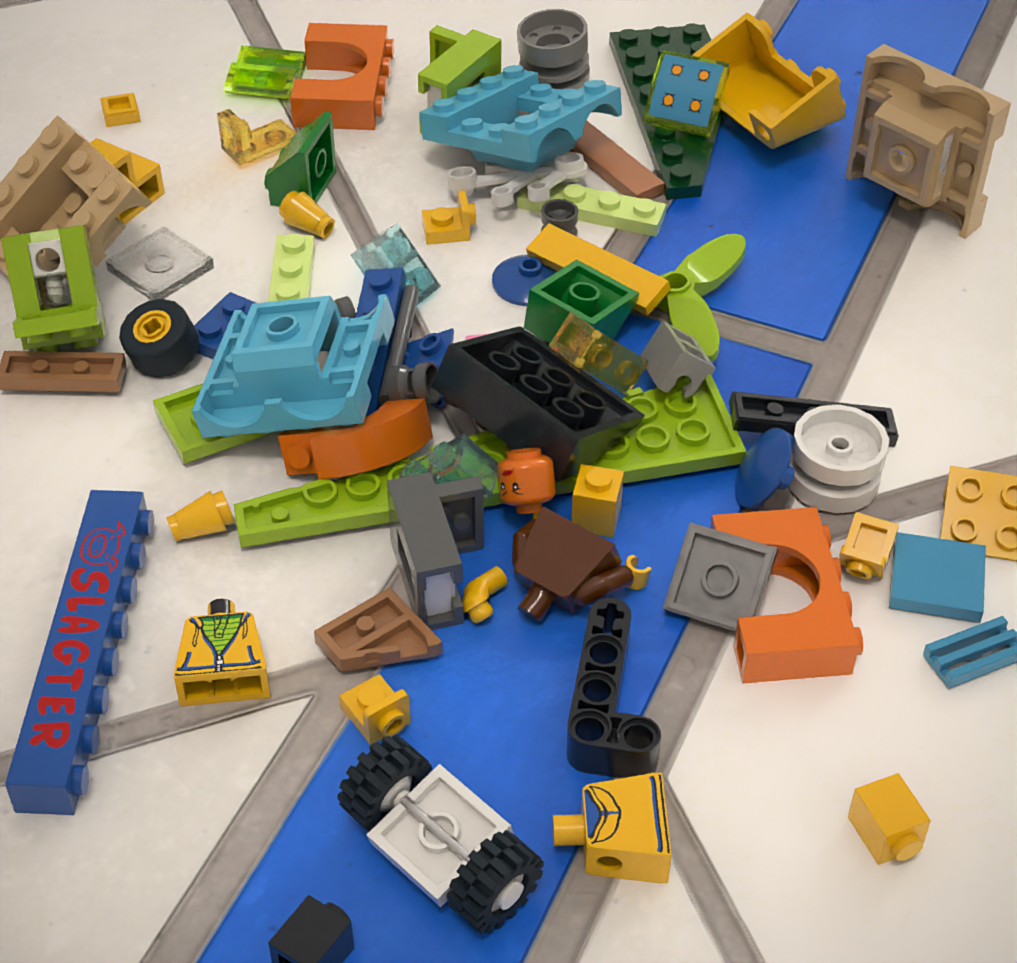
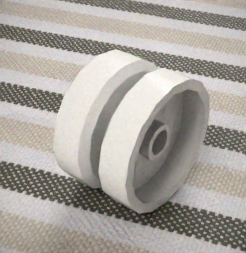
M838 404L826 405L806 412L796 422L789 463L794 468L795 473L789 485L790 490L801 502L811 507H817V510L846 513L855 512L868 506L878 494L882 469L885 466L890 439L885 427L872 415L855 407Z

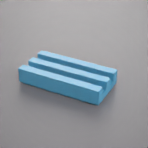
M1000 616L926 644L923 656L948 689L1016 663L1017 632L1014 629L1008 630L1006 628L1008 621L1004 616ZM1003 646L1007 648L982 658L983 654ZM964 661L971 662L950 671L948 667Z

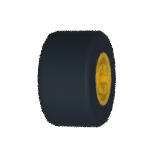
M166 299L149 300L134 308L126 316L120 327L119 340L123 350L134 366L144 375L152 377L173 375L183 370L193 360L199 348V335L184 308L175 301Z

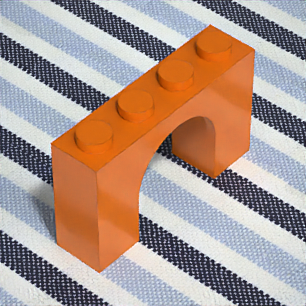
M309 23L304 40L307 70L347 71L355 73V75L337 80L295 79L290 97L293 127L304 128L323 112L327 111L332 112L333 129L375 130L377 116L383 117L384 97L387 96V78H390L391 59L394 58V39H388V25Z
M817 507L712 515L710 528L778 548L771 574L794 581L808 593L812 600V603L807 607L793 613L738 618L733 647L742 684L852 675L856 657L863 653V636L861 629L853 626L851 620V597L849 592L842 591L840 584V561L837 557L832 558L830 552V529L827 524L822 525Z

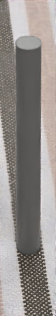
M412 284L404 287L378 396V402L381 405L386 401H390L386 385L388 370L392 366L403 365L419 296V288Z

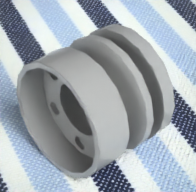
M545 9L528 15L518 24L519 66H522L523 70L538 72L539 84H550L551 88L554 89L572 88L578 90L584 87V83L589 81L590 66L589 54L587 52L588 24L581 15L565 9Z

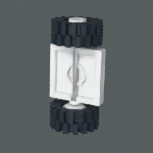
M394 735L393 738L386 736L382 738L381 744L377 741L369 746L370 752L367 755L362 752L357 757L360 762L356 767L350 765L346 771L349 778L342 780L339 788L343 791L338 793L339 805L369 832L366 834L369 842L440 908L449 900V906L481 934L483 932L486 934L491 933L494 927L499 929L504 926L505 919L507 917L512 919L517 914V907L519 905L524 906L529 900L526 898L528 893L534 892L538 886L535 881L540 879L543 874L541 868L544 866V861L541 860L542 858L514 835L511 825L442 765L439 764L432 770V765L403 738Z

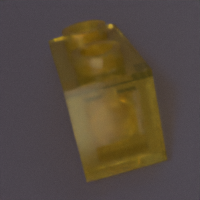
M230 109L217 113L221 149L239 165L252 162L266 154L285 148L296 134L281 119L251 130L248 123L244 119H240Z
M571 311L549 344V347L570 363L624 394L634 387L648 365V361L603 334Z

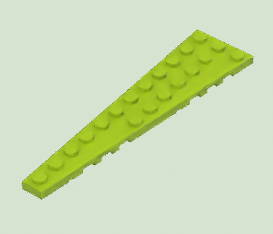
M708 374L698 390L688 398L683 396L682 391L688 385L690 379L688 376H681L668 393L658 388L643 392L640 387L626 391V396L622 399L645 416L641 423L594 461L591 466L624 471V484L741 464L747 451L738 431L733 430L731 416L712 375ZM486 431L430 447V454L413 459L406 457L389 466L350 475L344 479L337 481L319 479L305 483L300 487H291L233 504L240 547L389 523L387 480L431 472L435 484L479 476L483 486L484 507L504 504L499 497L497 465L506 458V452L510 450L504 441L492 432ZM578 474L559 482L555 480L556 495L573 492Z

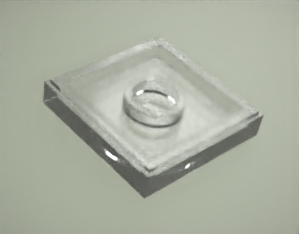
M165 226L106 260L109 272L150 300L165 299L214 269L211 256Z

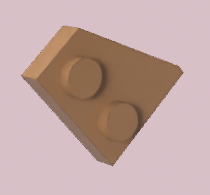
M390 587L314 631L315 643L341 672L436 657L443 653L440 638Z

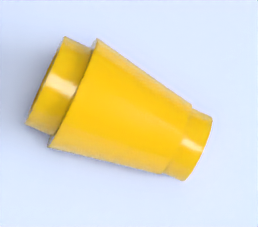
M291 191L281 202L279 215L284 218L286 224L320 236L323 239L327 238L333 231L335 220L305 192Z
M222 490L214 494L208 491L173 515L166 517L176 542L182 539L227 531L225 526L235 523Z

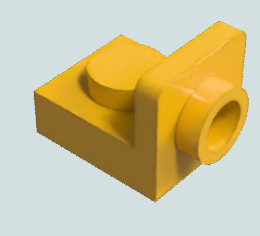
M465 190L458 191V207H439L431 210H422V225L426 245L470 241V226L476 225V209L474 203H468Z
M380 674L339 695L341 709L369 745L381 740L383 737H392L398 734L406 725L411 723L409 695L404 689L394 692Z

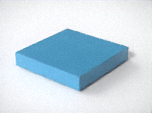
M898 532L893 550L889 608L980 623L984 613L986 546Z

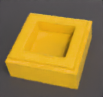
M134 93L100 98L106 127L141 122Z

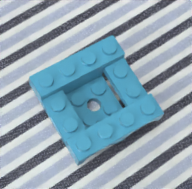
M519 65L507 66L503 68L502 73L480 79L479 84L473 87L461 88L457 90L456 95L433 102V106L419 112L423 140L471 150L478 161L531 172L555 159L556 156L575 148L578 138L583 136L584 125L591 112L609 114L615 117L621 116L620 87L606 85L603 80L587 81L584 83V87L578 90L572 88L554 89L551 88L550 84H539L538 72L523 70V67ZM518 110L530 112L531 114L519 116Z
M387 294L379 295L377 306L367 315L357 318L341 317L337 304L330 295L255 303L251 305L247 316L242 310H234L191 411L202 437H230L239 434H267L274 431L309 430L318 427L363 424L372 397L367 382L378 347L388 345L395 322ZM327 351L329 354L321 373L317 358L319 352Z

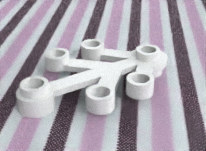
M569 152L556 156L555 159L531 172L484 162L486 175L476 176L474 168L462 166L449 170L447 177L449 189L457 197L460 190H465L466 196H470L475 192V187L506 183L491 190L492 204L496 207H506L514 203L513 194L527 186L528 199L530 201L543 202L550 198V188L560 182L573 183L579 181L581 176L588 172V164L584 161L582 154Z

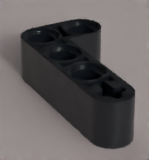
M616 598L600 599L592 605L589 611L568 720L566 753L569 764L577 771L614 778H627L656 772L659 760L661 730L657 723L650 718L618 712L629 648L631 610L625 602Z

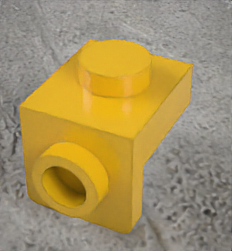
M855 512L845 545H842L839 553L840 565L846 567L845 570L849 574L859 578L871 579L872 575L883 578L898 533L899 524Z

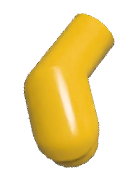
M495 566L469 582L463 590V612L469 614L470 620L473 623L478 624L493 614V607L487 602V599L508 584L507 577L500 567Z

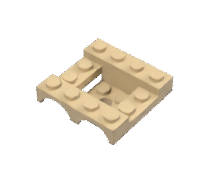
M883 44L866 55L845 178L849 180L868 178L899 194L898 205L909 211L918 208H929L950 215L958 222L961 228L959 236L966 239L982 225L988 196L983 194L995 141L1004 135L1011 102ZM954 133L944 175L939 172L945 139Z
M57 115L43 129L41 135L26 153L18 159L15 166L0 182V269L8 276L1 238L86 224L93 266L97 267L107 256L105 251L127 227L117 216L133 207L144 206L147 208L152 201L82 134ZM43 248V253H39L41 266L47 270L57 269L60 264L58 253L51 248ZM67 273L63 274L61 279L67 278ZM40 277L39 283L44 307L53 306V304L47 303L50 299L45 295L47 293V288L44 287L46 283Z

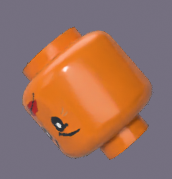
M523 448L507 451L506 458L498 463L497 479L500 500L504 504L516 506L518 514L540 512L542 503L552 500L556 495L553 460L546 455H541L540 448Z

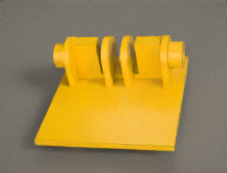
M950 466L948 484L945 485L943 495L945 506L940 539L985 545L987 557L1017 561V476Z

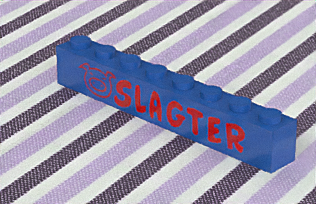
M90 491L5 782L15 813L74 815L79 796H85L89 785V769L87 766L89 755H95L98 750L100 735L97 724L99 716L105 715L108 711L109 688L107 685L109 677L116 676L118 671L119 639L124 640L127 636L128 615L126 611L128 604L135 603L137 595L136 572L137 569H143L145 564L146 550L144 540L146 536L152 535L154 528V514L152 510H147L143 492Z

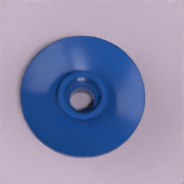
M518 255L504 260L495 268L492 274V286L497 295L505 301L519 306H527L529 289L557 271L541 264V261L537 258L528 257V255Z

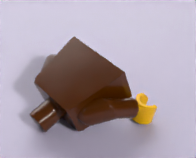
M542 507L540 512L533 513V520H530L513 534L512 565L514 573L521 585L529 590L518 606V610L527 618L537 623H541L552 604L570 614H574L583 606L588 607L596 601L624 588L641 590L647 586L652 568L636 569L639 559L634 555H630L625 565L620 566L622 560L614 543L545 507Z

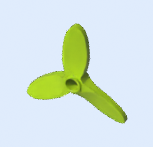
M725 234L709 241L689 254L675 271L659 275L669 281L671 290L656 307L668 313L670 325L694 337L712 363L717 359L720 351L719 331L716 320L702 296L721 285L743 261L746 252V241L744 236L740 234Z

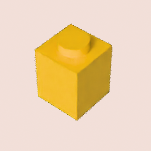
M581 464L572 496L571 521L597 535L614 538L622 506L624 471Z
M899 773L854 789L848 819L878 865L893 859L904 861L921 851L931 820Z

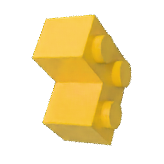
M98 138L90 142L152 203L165 194L160 164ZM137 206L127 209L117 217L126 224L146 209V207Z

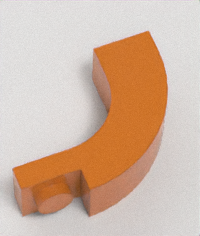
M425 398L386 401L378 410L366 416L363 424L318 427L309 430H284L278 435L287 475L317 474L318 479L349 476L384 467L412 455L433 438Z

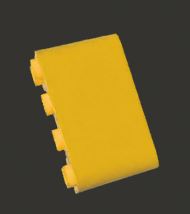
M747 12L688 58L724 66L713 104L771 149H776L846 117V103L841 96L839 87L841 81L836 72L831 68L825 69L822 66H818L811 72L810 76L806 75L793 60H786L778 54L771 38L773 31L769 24L763 19L757 20Z

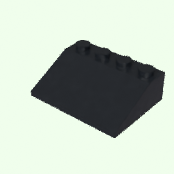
M521 326L449 344L431 385L434 390L444 396V400L449 405L461 409L475 420L478 427L492 432L504 441L510 451L523 448H540L541 455H546L553 460L555 480L557 482L577 475L581 464L591 465L641 423L645 416Z

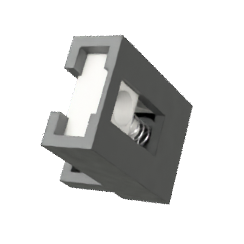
M431 472L387 480L390 541L412 611L431 630L464 624L463 604L456 583L463 582L462 561L459 554L484 549L483 486L479 476L440 484L434 483Z

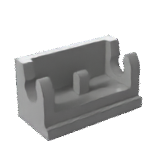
M664 321L661 322L639 356L657 388L666 393L676 385L679 377L688 376L690 379L689 383L682 391L685 398L692 396L708 374L712 375L716 369L694 337Z

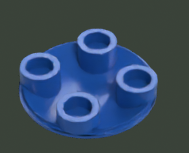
M772 428L762 433L749 447L741 461L735 480V496L740 505L752 511H758L777 489L785 490L791 484L795 473L794 468L789 465L794 441L791 433L781 428Z

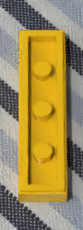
M550 223L526 248L528 257L539 259L541 264L557 272L577 259L637 291L639 298L633 309L646 316L653 311L671 290L668 280Z

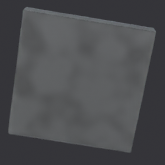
M690 522L663 609L736 632L738 618L759 615L778 548Z

